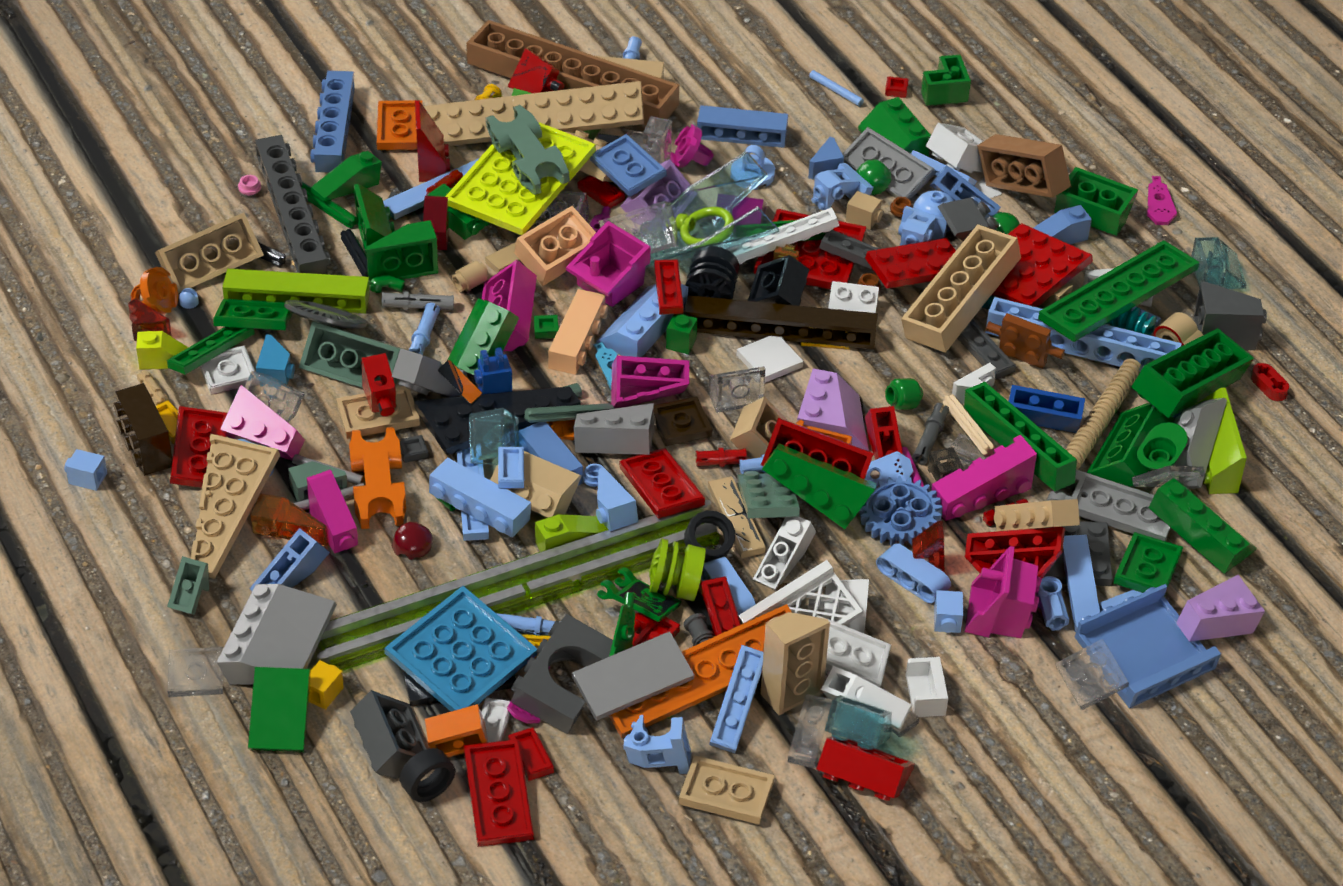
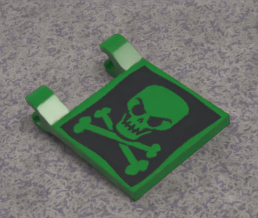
M626 567L618 570V573L624 575L625 580L620 577L615 579L617 586L624 587L622 590L619 591L610 580H604L600 585L606 587L607 593L603 590L597 592V596L600 599H614L622 604H625L627 592L634 593V610L658 622L677 609L682 602L668 594L663 595L660 590L657 593L650 592V585L636 579L630 569Z

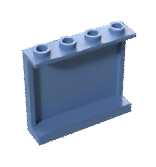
M1166 584L1157 588L1151 587L1137 597L1131 596L1114 607L1108 606L1094 616L1088 615L1082 618L1078 623L1075 639L1128 708H1132L1214 670L1221 656L1216 646L1206 650L1199 640L1188 641L1176 623L1179 618L1178 613L1164 597L1167 589Z

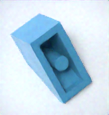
M266 334L256 365L257 383L260 386L287 388L289 378L293 379L295 371L294 364H291L290 353L272 335Z

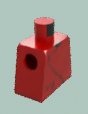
M525 48L507 87L530 93L563 90L564 83L557 80L559 74L557 68L538 54Z
M386 353L362 358V387L371 412H380V415L383 417L391 416L395 412L394 408L396 407V387ZM380 376L381 380L375 381V378Z

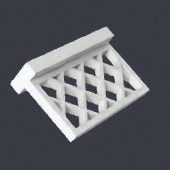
M826 560L738 616L740 623L744 624L787 604L792 613L814 617L819 615L834 622L838 620L836 623L845 626L863 615V610L834 573L831 564ZM833 581L838 588L836 596L823 595V587ZM806 598L816 599L814 610L801 609V601ZM820 600L835 602L833 612L818 611ZM839 603L850 604L854 610L848 615L836 614Z

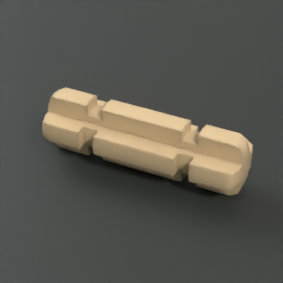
M142 370L137 375V380L140 384H145L155 405L168 400L166 394H163V390L150 372Z

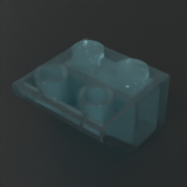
M1218 237L1195 238L1191 257L1200 262L1198 270L1195 271L1199 288L1201 281L1227 289L1246 288L1247 284L1238 256Z
M839 695L832 701L825 731L832 733V737L838 740L847 741L850 739L858 742V746L872 750L890 739L892 712Z

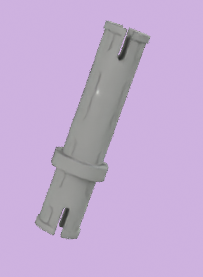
M404 291V294L382 292V307L403 308V310H408V308L425 309L427 303H435L434 309L438 305L443 310H454V295L409 294V291Z

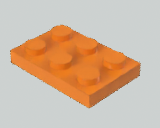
M415 100L378 101L377 150L417 149Z

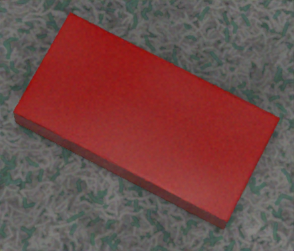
M589 175L578 182V189L603 207L607 206L611 209L625 200V194L607 181H602Z
M534 727L508 735V740L519 739L524 774L528 781L554 773V766Z

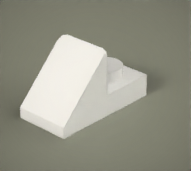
M988 363L955 381L952 394L956 396L961 404H964L966 389L986 382L991 387L994 386L996 367Z

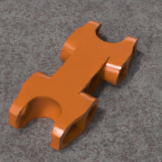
M386 427V435L379 442H367L362 438L360 430H352L349 444L351 472H364L365 485L353 486L355 515L361 529H369V520L377 513L390 514L395 520V525L401 526L404 524L406 513L404 482L391 483L390 469L402 468L400 440L395 433L394 427Z

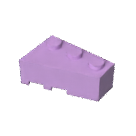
M1236 575L1189 599L1176 623L1189 642L1253 634L1265 610L1241 577Z

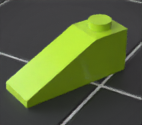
M558 514L535 522V544L540 552L609 529L604 524L599 523L597 516Z

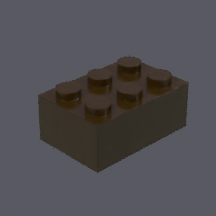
M142 383L115 391L117 402L113 403V407L117 417L120 419L116 420V425L120 435H125L124 442L127 450L133 451L132 459L135 467H140L144 476L171 468L172 454L169 433L145 384Z

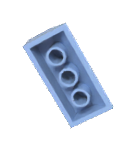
M656 283L648 286L599 337L596 343L602 342L606 348L613 349L622 356L642 357L665 333L674 315H659ZM681 284L684 312L688 298V287Z

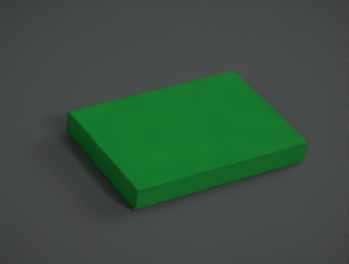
M223 299L213 318L214 326L286 330L293 313L284 307L285 302Z
M1134 532L1116 572L1113 584L1142 593L1151 587L1157 588L1164 584L1167 585L1168 589L1182 555L1183 547Z
M255 667L248 741L249 750L304 752L310 669Z

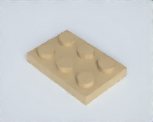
M404 386L396 387L395 412L388 417L381 416L380 412H371L365 393L336 398L338 412L347 439H351L352 430H360L361 436L386 432V427H394L395 430L420 426V418L414 408L411 391Z
M694 755L679 796V805L760 825L774 784L775 775Z

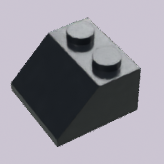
M791 255L758 265L748 301L799 306L804 287L807 283L809 269Z

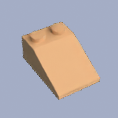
M571 206L519 236L516 241L514 254L529 270L537 275V280L544 286L566 271L567 265L590 243V239L596 232L578 211Z

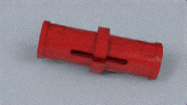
M718 448V450L712 451L698 450L695 454L697 456L696 466L719 465V467H724L727 464H740L739 460L747 459L746 448L733 450Z

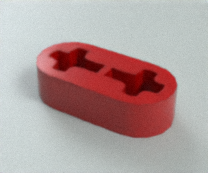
M1266 363L1254 365L1251 373L1252 382L1269 399L1273 401H1283L1286 399L1289 391L1288 382L1271 365Z

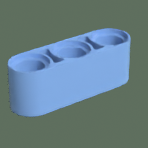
M899 543L892 545L876 560V565L881 573L927 603L935 602L936 590L947 591L951 587V581L947 574Z
M723 556L704 563L701 580L705 581L726 576L738 615L756 605L752 594L726 557Z

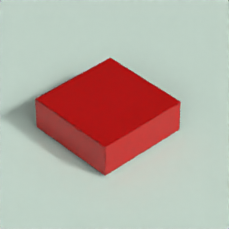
M887 76L885 96L906 98L909 79Z

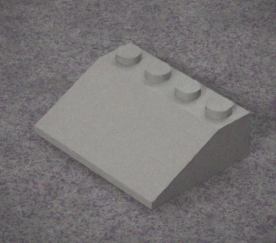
M256 584L217 660V664L229 685L253 684L255 667L307 669L337 606L336 602L281 584Z

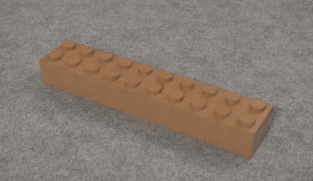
M487 20L467 42V64L508 78H512L526 48L538 54L559 70L557 80L564 83L563 90L641 81L643 125L659 130L679 106V84L491 20Z

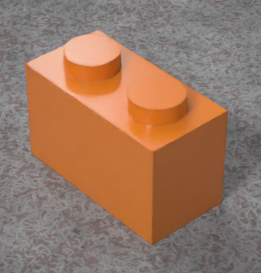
M478 704L425 719L430 748L442 750L447 757L464 753V745L488 743L485 721Z

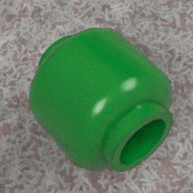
M897 378L892 380L886 388V401L890 406H894L896 410H913L918 407L923 398V389L915 379Z

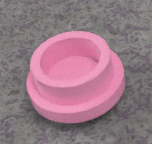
M245 175L240 179L238 189L242 194L251 196L261 190V182L254 175Z

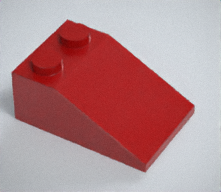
M415 100L419 182H427L450 171V158H445L449 157V144H444L443 133L419 100Z

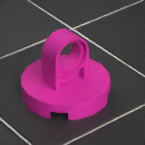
M691 124V128L686 126L681 131L674 143L677 146L676 151L670 154V160L678 168L685 167L691 160L707 166L714 157L713 152L700 143L702 130Z

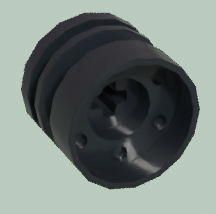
M717 246L702 247L696 251L691 259L685 286L688 287V295L733 299L740 266L737 257L729 250Z

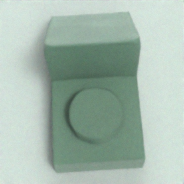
M182 556L167 607L195 615L202 590L209 591L208 563Z

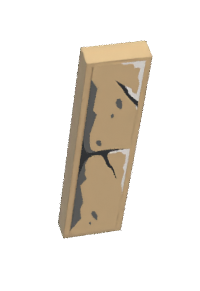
M733 477L708 481V489L719 512L724 514L734 526V545L740 558L764 554L766 550L764 542L753 519L747 517L741 494Z

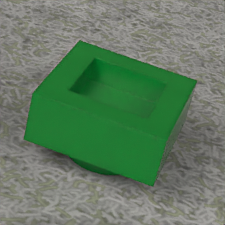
M558 315L534 316L535 339L555 338L559 330Z

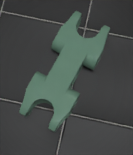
M517 105L513 107L515 119L510 122L498 121L492 115L485 118L486 128L493 146L499 153L507 150L512 152L517 159L512 162L515 176L522 186L527 188L532 194L542 193L540 179L543 177H554L563 184L570 182L569 171L562 153L555 145L546 149L538 140V138L542 137L541 127L533 114L523 106Z

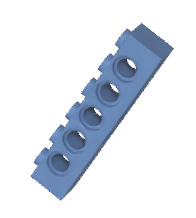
M327 71L326 80H322V93H320V106L322 107H318L317 118L319 120L315 122V134L317 135H313V148L315 149H311V163H315V172H331L345 159L355 91L354 71Z

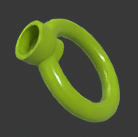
M721 207L702 208L690 215L680 213L675 220V229L680 232L682 240L687 245L696 248L713 246L722 242L730 235L734 227L732 214ZM719 216L724 219L725 225L722 230L711 237L694 238L689 233V231L695 229L696 222L704 217Z

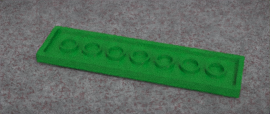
M1163 240L1040 310L1038 319L1075 342L1198 270L1200 262Z

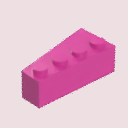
M1022 435L1013 438L1014 443L1006 448L1003 445L995 448V454L984 460L979 457L972 461V464L965 471L958 469L932 484L931 491L935 490L936 497L941 499V516L945 521L961 517L963 514L982 509L987 505L1003 501L1006 498L1031 489L1037 453Z

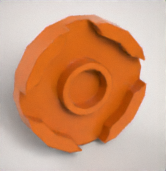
M154 267L144 271L140 278V284L135 286L131 292L132 303L143 308H149L150 311L157 315L172 312V308L178 304L179 295L176 283H171L168 278L171 274L162 267Z

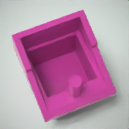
M608 221L592 236L590 243L567 265L566 271L577 277V285L582 289L604 294L605 303L613 307L644 284L645 268L650 264L651 246Z
M1009 546L989 569L983 567L981 573L972 582L965 632L988 638L990 633L1022 638L1025 628L1030 629L1033 617L1031 612H1036L1039 597L1035 596V593L1039 591L1041 577H1037V565L1013 559L1015 547Z

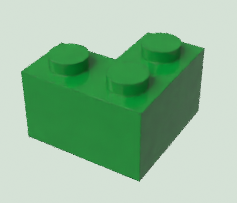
M961 55L939 56L938 70L923 71L921 94L926 106L968 102L971 80Z

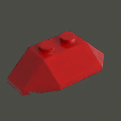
M1050 527L968 533L965 558L981 573L983 567L989 569L1009 546L1015 547L1013 559L1037 565V577H1041L1042 580L1062 554L1065 528Z

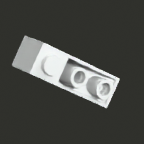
M785 517L753 580L776 590L803 557L816 533L812 523L801 517Z
M835 666L832 667L821 689L829 701L900 730L912 707L910 703L869 681Z

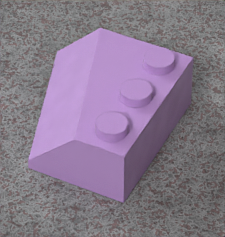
M813 368L797 421L802 420L804 425L852 436L853 446L869 451L859 394L837 373Z

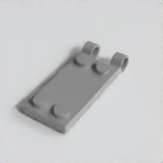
M1077 469L1075 483L1065 487L1066 489H1071L1076 486L1072 497L1062 491H1051L1046 500L1078 499L1080 517L1107 523L1108 526L1132 534L1136 532L1162 541H1166L1171 529L1170 526L1148 508L1154 497L1153 494Z

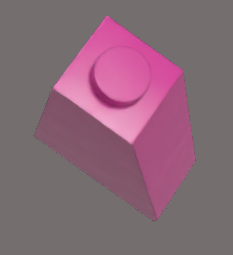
M327 470L307 477L310 514L334 554L357 546V526L332 471Z

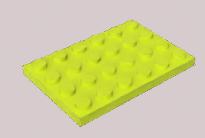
M539 123L542 137L538 138V140L545 149L555 145L560 150L568 168L571 181L595 153L596 144ZM492 144L445 197H448L449 207L523 235L569 182L563 184L554 177H543L540 179L542 193L534 195L522 186L515 176L512 162L517 159L512 152L507 150L499 153Z

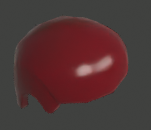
M404 523L395 531L392 548L397 556L404 554L409 560L424 557L431 551L433 536L430 530L420 523Z

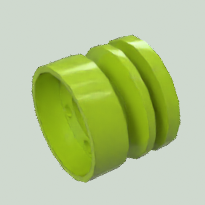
M661 539L659 546L654 551L650 566V592L657 593L660 582H663V595H667L671 586L676 585L677 598L694 601L703 571L705 548L688 544L684 554L680 555L679 542L674 541L671 551L667 552L668 540Z

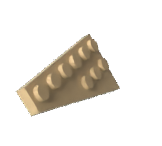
M211 434L210 452L207 453L208 465L203 478L199 503L200 514L199 519L196 521L197 533L196 539L193 541L191 559L208 563L209 578L215 579L277 463L280 453L275 448Z

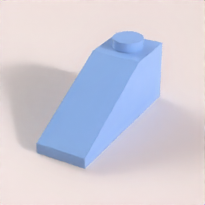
M604 467L600 468L597 492L598 509H596L599 523L604 524L610 531L637 523L636 500Z

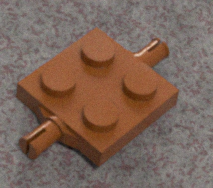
M1008 313L1003 318L1002 326L991 321L986 326V331L999 335V348L1007 356L1024 361L1030 365L1043 369L1047 363L1048 354L1060 359L1064 356V349L1052 345L1050 340L1051 330Z

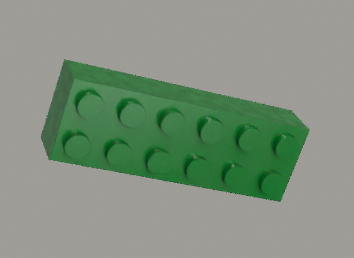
M1217 328L1144 365L1131 387L1138 392L1141 398L1150 402L1160 414L1170 418L1203 400L1219 388H1225L1240 380L1254 357Z

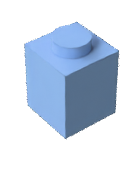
M76 449L72 457L67 459L64 467L68 483L97 491L107 475L105 456Z
M936 590L934 631L961 633L963 592Z

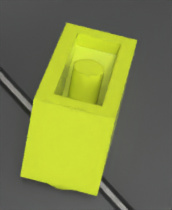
M163 331L138 332L136 350L139 370L170 369L168 368L167 360L189 347Z

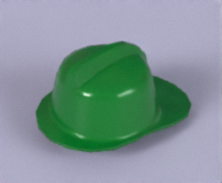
M1167 422L1155 426L1148 433L1137 451V459L1145 466L1151 476L1165 474L1174 468L1188 441L1186 431L1178 424Z

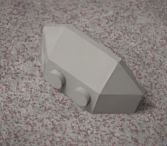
M1225 398L1205 400L1182 410L1173 421V423L1184 428L1188 441L1174 468L1168 474L1171 478L1182 482L1189 489L1201 488L1227 402Z

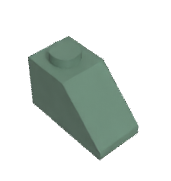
M313 461L288 468L290 487L297 502L309 499L307 477L331 470L339 488L344 489L348 487L346 472Z

